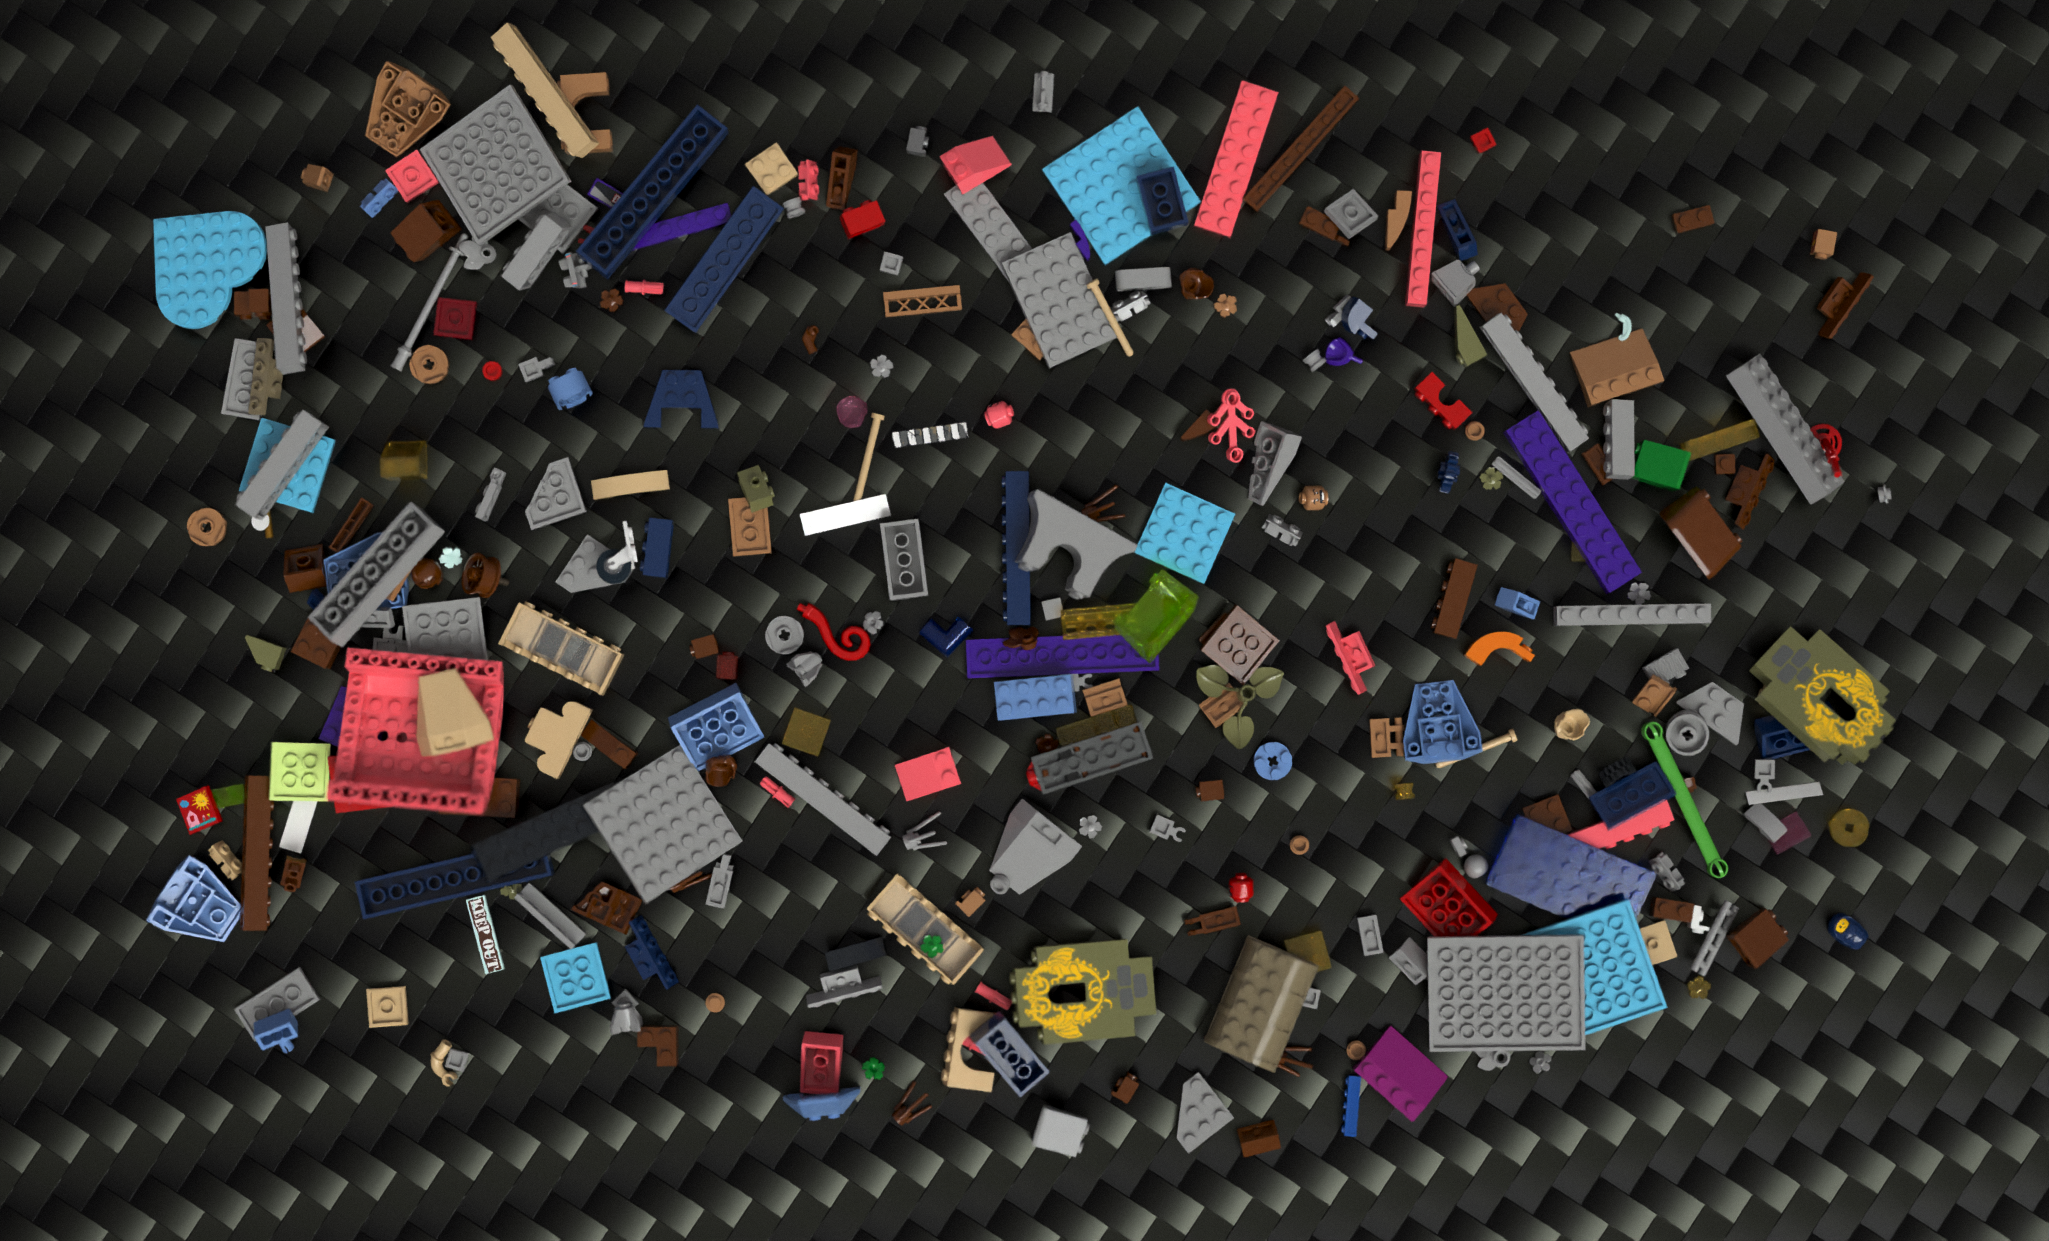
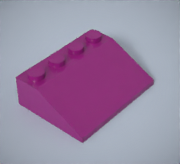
M1391 1025L1365 1053V1056L1352 1068L1412 1122L1425 1109L1448 1078L1443 1071Z

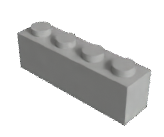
M1612 399L1605 403L1603 408V415L1605 416L1603 427L1605 443L1603 451L1606 454L1603 469L1606 472V478L1628 480L1635 476L1634 401Z

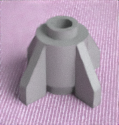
M816 652L797 654L787 663V667L795 671L798 677L801 678L803 686L806 687L817 677L822 667V659Z
M629 1002L618 1003V1006L614 1008V1015L610 1025L611 1035L631 1030L635 1032L641 1031L640 1026L643 1025L642 1017L634 1005H629Z

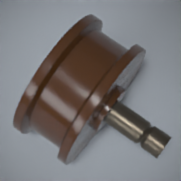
M474 553L469 557L464 566L462 588L467 594L477 593L481 598H488L495 592L498 584L508 586L509 579L500 577L501 565L497 558H485L481 553Z

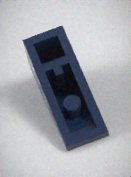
M1456 200L1437 205L1458 259L1463 261L1478 255L1476 240Z

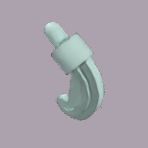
M1615 313V316L1619 318L1618 320L1623 323V332L1618 339L1624 341L1630 335L1632 324L1626 315Z

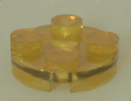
M1842 809L1835 813L1829 822L1831 837L1842 846H1858L1868 836L1869 822L1860 811ZM1847 823L1854 825L1852 833L1845 831Z

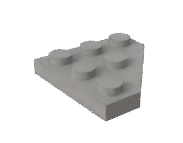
M569 457L549 463L547 471L525 511L531 530L587 512Z
M587 534L555 582L571 593L614 585L603 581L596 569L599 556L604 551L609 550V548ZM607 563L606 569L608 572L614 571L609 569V566L612 563Z
M1199 1072L1183 1083L1176 1138L1189 1154L1234 1118Z

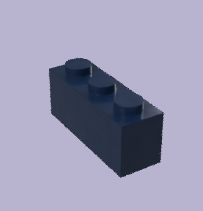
M649 518V522L645 523L647 541H643L642 552H645V559L641 560L640 571H643L644 576L668 578L674 527L673 520Z

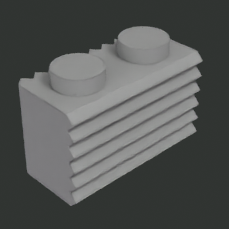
M1675 648L1643 666L1642 669L1648 680L1654 674L1670 684L1668 680L1673 677L1679 679L1686 675L1685 671L1689 667L1679 649Z

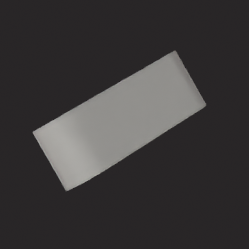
M1170 267L1115 271L1116 291L1172 287Z

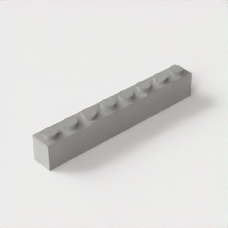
M288 222L265 226L276 368L282 374L305 371L307 356L303 349L306 341L302 334L304 320L300 312L303 309L301 299H299L301 285L298 281L300 269L296 262V258L299 256L298 249L295 246L297 233Z
M1498 313L1481 325L1480 329L1535 408L1539 410L1565 451L1571 452L1589 439L1586 435L1588 434L1587 429L1583 424L1580 425L1577 422L1576 413L1573 409H1568L1565 404L1566 399L1554 389L1555 383L1550 377L1547 378L1545 376L1543 366L1539 361L1536 362L1532 357L1534 354L1529 346H1524L1521 341L1523 339L1521 334L1517 330H1513L1509 317L1506 314Z
M1711 604L1553 607L1554 626L1711 623Z
M769 743L755 762L877 856L890 840L891 836L888 835L890 831L883 825L880 827L873 823L875 819L867 813L865 815L861 814L858 811L860 808L853 802L848 804L844 801L843 798L845 796L839 791H831L828 788L829 784L822 778L817 780L813 777L814 772L808 767H800L798 765L799 761L791 754L787 757L782 753L784 749L778 744L774 743L772 745Z

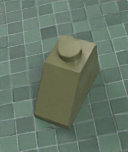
M246 635L247 644L256 663L262 665L261 669L270 672L273 669L279 670L287 648L252 635Z

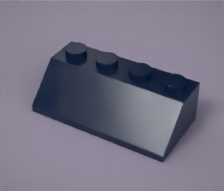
M1829 701L1823 702L1834 711ZM1774 716L1754 719L1755 735L1761 759H1776L1811 750Z

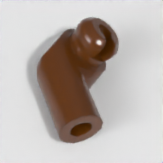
M815 325L808 326L802 337L809 355L818 351L814 340L819 330Z

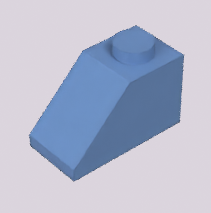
M1501 587L1495 605L1534 620L1540 601L1518 591Z

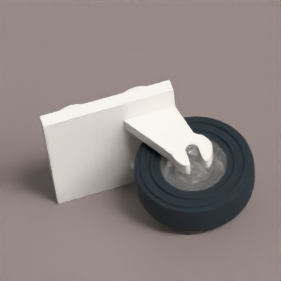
M627 521L623 522L627 546L622 550L609 549L604 551L596 563L599 577L610 584H618L627 579L631 569H635L634 562H638L635 545H631L634 544L632 527L627 526Z

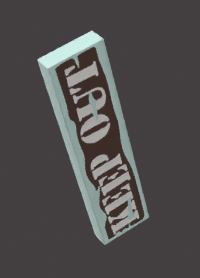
M486 895L467 899L466 903L485 974L504 970L505 967Z

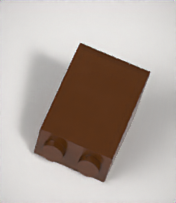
M438 199L419 204L391 234L395 242L404 249L407 257L413 262H418L427 258L461 231L462 228Z
M1761 908L1726 934L1728 940L1749 967L1758 968L1789 941L1786 936L1788 932L1782 925L1779 926L1776 923V916L1770 909Z

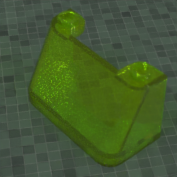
M1163 569L1159 574L1155 573L1149 580L1151 583L1149 590L1130 612L1123 615L1119 614L1114 621L1115 630L1148 663L1155 659L1190 618L1196 609L1199 598L1198 595Z

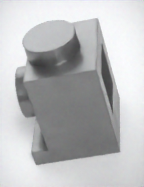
M916 126L910 129L906 149L908 154L926 157V150H923V148L928 146L927 128Z

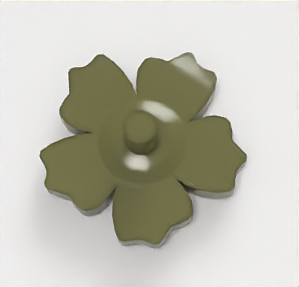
M1489 467L1479 477L1481 482L1484 483L1483 488L1485 490H1491L1492 486L1496 490L1500 488L1501 481L1499 480L1503 478V474L1499 471L1495 472L1494 467Z
M517 883L504 886L500 891L502 895H509L510 900H514V897L524 888L522 884Z

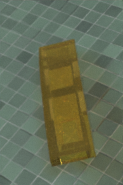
M1131 704L1055 729L1062 747L1135 724L1137 719Z

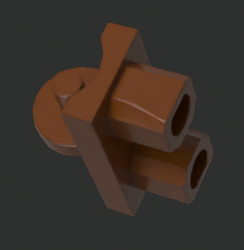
M287 856L280 884L284 886L285 891L295 892L296 888L300 889L306 859L299 860L298 858Z

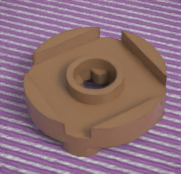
M426 345L418 348L413 353L414 355L410 360V370L412 375L420 382L435 384L448 374V357L438 347ZM427 360L434 362L433 369L429 370V368L424 367L427 364Z
M204 508L191 514L187 522V530L191 540L196 544L215 546L222 541L226 534L227 521L219 511ZM210 522V527L212 528L205 533V528L202 525Z

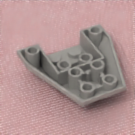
M1021 799L1009 815L989 871L994 875L1005 876L1010 882V888L1020 895L1069 863L1082 846L1024 799Z

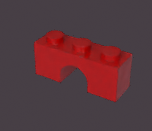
M1431 372L1414 389L1416 392L1415 396L1421 402L1425 401L1429 405L1428 409L1435 416L1438 414L1443 419L1441 422L1446 428L1455 430L1472 412L1460 399L1450 406L1442 404L1439 400V392L1445 384Z

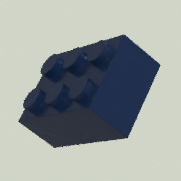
M1174 167L1136 176V183L1150 235L1188 225V218Z

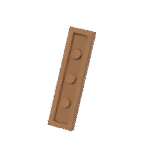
M959 285L883 292L886 317L962 310ZM957 295L958 306L949 307L944 303L948 296ZM929 298H936L940 302L936 308L930 309L925 304ZM916 299L921 305L917 310H910L906 305L910 300ZM897 301L902 305L898 312L889 313L888 302Z

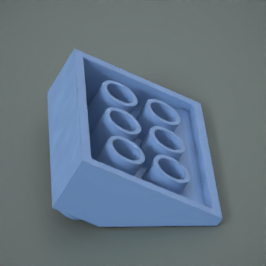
M737 683L668 717L673 733L697 771L704 769L706 761L711 757L732 755L765 738Z

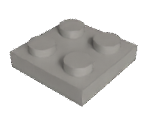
M1354 189L1327 206L1324 210L1326 215L1348 239L1378 218V215Z

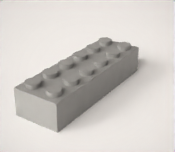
M302 410V412H298L294 416V423L290 428L284 430L280 443H276L272 447L270 457L262 461L259 466L260 471L249 479L247 489L241 491L237 496V503L235 505L253 518L263 521L329 428L328 425L311 413Z

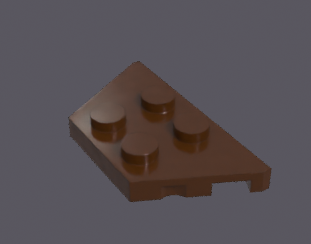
M1506 283L1473 288L1466 295L1484 322H1487L1498 313L1506 314L1512 322L1510 325L1513 330L1519 332L1528 315Z

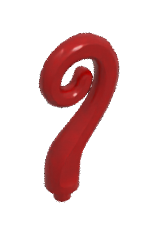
M802 603L798 605L797 610L803 612L802 617L817 626L824 643L835 656L843 660L855 661L863 658L868 653L870 637L863 628L850 626L842 632L841 642L847 648L853 645L849 639L851 634H857L861 639L860 647L857 650H845L835 641L825 615L817 607L810 603L807 606Z

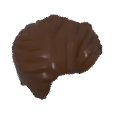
M1190 268L1180 275L1181 292L1186 299H1204L1211 295L1214 282L1203 271Z
M718 755L708 759L705 766L707 783L716 787L728 785L730 779H734L737 769L734 758L730 755Z

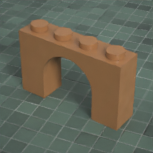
M606 72L560 75V81H557V85L573 107L582 98L609 95V79ZM610 129L592 130L591 133L599 144L589 153L613 152L612 132ZM561 141V148L565 149L567 155L570 154L566 149L568 147L567 144Z

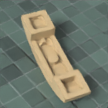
M667 470L621 475L591 481L594 500L670 489Z

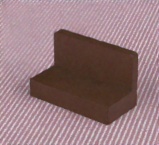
M1274 1120L1237 1129L1244 1157L1281 1148Z

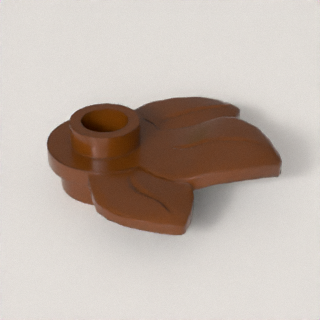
M1013 627L1009 630L1010 638L1003 641L1002 644L1009 648L1021 646L1024 650H1032L1037 646L1038 629L1035 627L1027 629Z

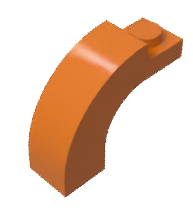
M1493 632L1483 635L1475 640L1464 653L1465 657L1478 666H1482L1489 654L1498 648L1508 649L1527 662H1531L1535 655L1531 653L1533 650L1525 644L1519 645L1523 640L1522 637L1510 632Z

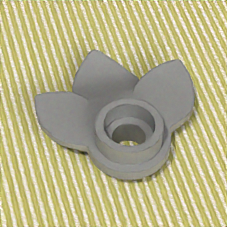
M473 236L472 241H464L458 246L459 250L468 257L463 266L466 269H480L484 263L489 264L496 258V251L488 244V241L480 246L477 245ZM489 251L490 256H485L483 252Z
M1475 1051L1481 1057L1477 1066L1485 1071H1490L1496 1066L1504 1067L1510 1062L1508 1051ZM1498 1054H1503L1504 1058L1502 1061H1498Z

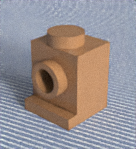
M976 887L972 892L968 890L961 897L963 899L962 902L958 900L955 904L970 917L985 901L983 898L985 893Z

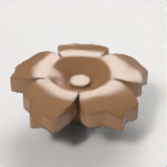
M1225 294L1220 295L1218 302L1214 304V308L1217 312L1221 311L1220 316L1224 318L1229 316L1230 313L1235 314L1237 311L1234 304L1236 299L1234 296H1228L1227 298Z

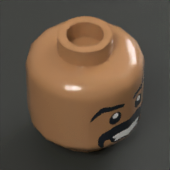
M1320 485L1305 486L1303 491L1299 493V503L1303 505L1305 510H1322L1328 504V492Z

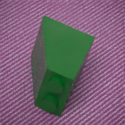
M1647 440L1637 443L1634 449V454H1636L1634 460L1635 476L1631 478L1671 492L1679 490L1691 452Z

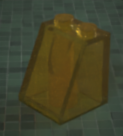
M426 441L387 442L380 457L381 478L389 481L428 479Z

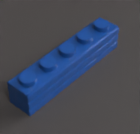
M1348 1074V1077L1345 1079L1347 1089L1344 1091L1346 1101L1343 1103L1345 1113L1342 1115L1344 1126L1342 1125L1341 1133L1344 1136L1356 1137L1361 1083L1360 1075Z

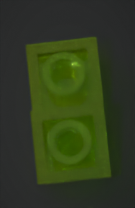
M243 784L211 790L218 808L244 803Z

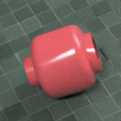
M1000 401L989 405L984 414L988 425L998 429L1012 422L1014 411L1011 405L1008 406L1006 402Z

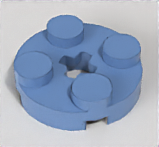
M1268 742L1256 750L1254 766L1261 777L1267 780H1279L1290 771L1292 756L1283 744ZM1276 756L1278 764H1273L1272 767L1269 766L1268 758Z

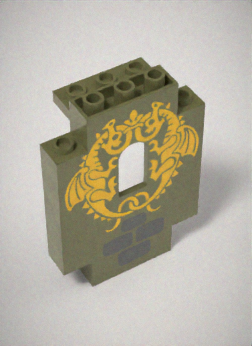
M1790 626L1749 670L1766 686L1755 700L1824 762L1829 758L1833 760L1839 753H1842L1837 759L1841 765L1846 761L1852 762L1854 765L1858 761L1863 763L1870 755L1868 751L1871 748L1875 749L1882 742L1880 737L1883 734L1887 736L1894 728L1891 725L1896 719L1881 707L1888 700L1885 696L1890 691L1820 629L1807 641ZM1830 687L1854 708L1856 713L1854 720L1845 721L1820 700Z
M1127 939L1035 946L1033 951H1031V962L1035 963V966H1017V968H1012V973H1009L1010 984H1013L1014 992H1011V1002L1015 1004V1011L1012 1013L1013 1023H1016L1018 1027L1040 1026V1029H1037V1038L1044 1045L1135 1036L1134 1017L1156 1015L1152 957H1129ZM1085 983L1086 1001L1054 1004L1048 998V991L1054 985Z

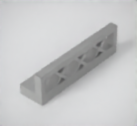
M530 882L514 897L570 949H573L587 934Z

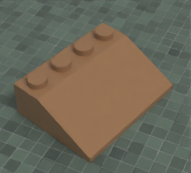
M1643 329L1630 332L1629 337L1624 341H1620L1618 337L1570 352L1588 407L1664 381L1659 363Z

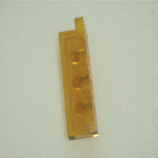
M1755 419L1686 441L1680 445L1682 450L1691 452L1689 459L1691 461L1760 438L1756 426L1757 422Z
M1137 603L1061 610L1063 640L1140 633ZM1135 622V627L1124 626L1126 623ZM1113 624L1115 627L1107 629L1105 626ZM1088 626L1096 627L1093 631H1088L1086 628ZM1075 628L1077 629V631L1067 633L1066 629Z

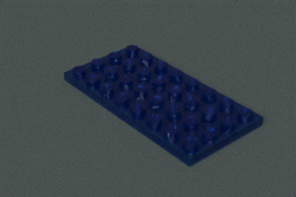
M1517 814L1485 884L1566 919L1629 899L1637 919L1657 873Z

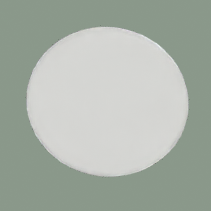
M268 514L263 521L252 517V525L256 530L262 531L268 527Z

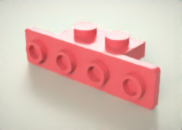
M1335 621L1327 624V635L1332 639L1335 645L1334 650L1343 662L1344 672L1350 677L1352 689L1358 695L1367 691L1359 673L1374 667L1375 663L1360 631L1343 638Z

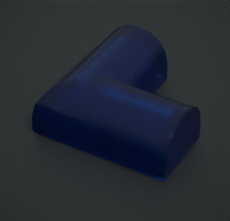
M958 617L947 631L931 619L919 633L948 658L973 629Z

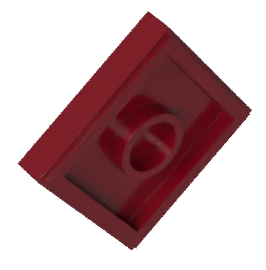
M438 297L433 335L473 340L477 302Z

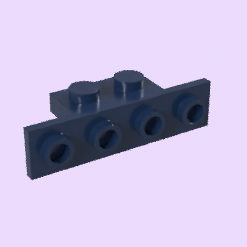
M642 915L630 921L629 924L637 940L628 944L625 948L642 979L645 980L657 973L665 989L677 984L679 981L676 974L671 969L666 956L661 951L657 940L652 935Z

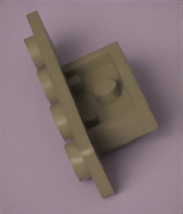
M257 338L248 411L251 415H266L267 399H280L283 374L276 368V359H272L273 339Z

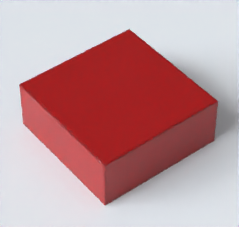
M1488 128L1470 137L1478 154L1497 145Z

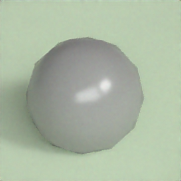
M1479 854L1469 856L1464 863L1465 873L1471 878L1482 876L1488 870L1487 860Z

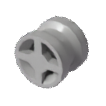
M801 197L793 198L783 203L784 208L787 209L788 219L800 216L806 212L801 206Z
M1318 349L1303 360L1305 364L1310 366L1311 372H1314L1327 361L1324 357H1321Z

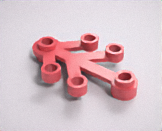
M1227 389L1222 394V404L1215 414L1212 413L1207 417V422L1212 426H1217L1226 410L1227 417L1216 432L1209 434L1208 440L1212 444H1219L1222 436L1228 429L1229 448L1226 451V457L1229 461L1237 463L1242 460L1243 451L1237 447L1236 426L1242 431V435L1247 438L1254 436L1255 429L1245 424L1235 415V408L1241 412L1243 418L1248 420L1254 416V411L1240 402L1238 391Z

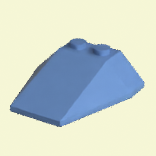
M188 855L176 867L157 896L146 921L165 931L225 942L240 919L241 904L206 864Z
M861 1087L842 1088L840 1093L804 1096L803 1093L787 1094L783 1096V1101L804 1118L809 1117L810 1121L820 1120L821 1116L827 1115L828 1118H839L840 1114L846 1111L861 1092Z

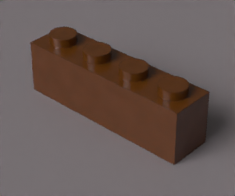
M1456 558L1453 559V562H1449L1446 573H1449L1447 580L1443 581L1441 591L1444 592L1443 597L1438 599L1436 609L1439 611L1437 617H1433L1431 622L1432 633L1457 639L1477 564Z

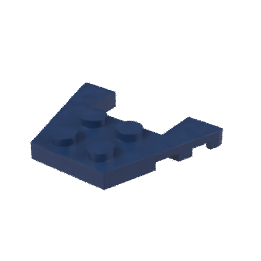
M662 370L644 422V428H662V408H701V428L719 429L702 371Z

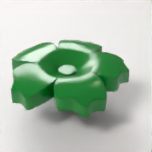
M928 934L923 940L925 944L920 946L921 950L924 953L928 952V957L931 958L936 956L937 952L942 953L944 950L943 944H939L942 938L934 935L932 939L931 935Z
M873 1057L862 1064V1069L866 1070L864 1074L869 1080L872 1077L879 1080L883 1077L882 1072L885 1066L883 1063H879L878 1059Z

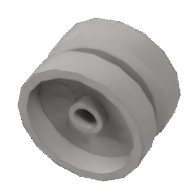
M1681 710L1674 713L1666 725V738L1669 746L1676 753L1684 756H1691L1701 752L1709 740V729L1705 719L1699 713L1692 710ZM1686 730H1690L1689 735H1685L1683 732L1686 733Z

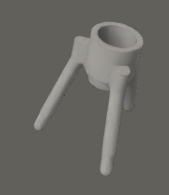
M941 812L935 813L913 829L906 831L907 834L903 835L902 838L907 850L913 848L915 851L920 848L947 844L946 841L920 844L922 843L921 839L932 836L936 832L931 831L920 836L916 832L941 815Z

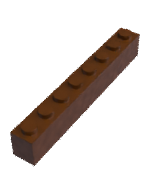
M245 775L240 930L267 931V926L270 925V915H267V907H270L271 897L268 895V888L271 887V876H268L269 868L272 867V857H269V849H272L273 840L270 838V830L273 829V818H270V812L274 809V800H269L270 776Z

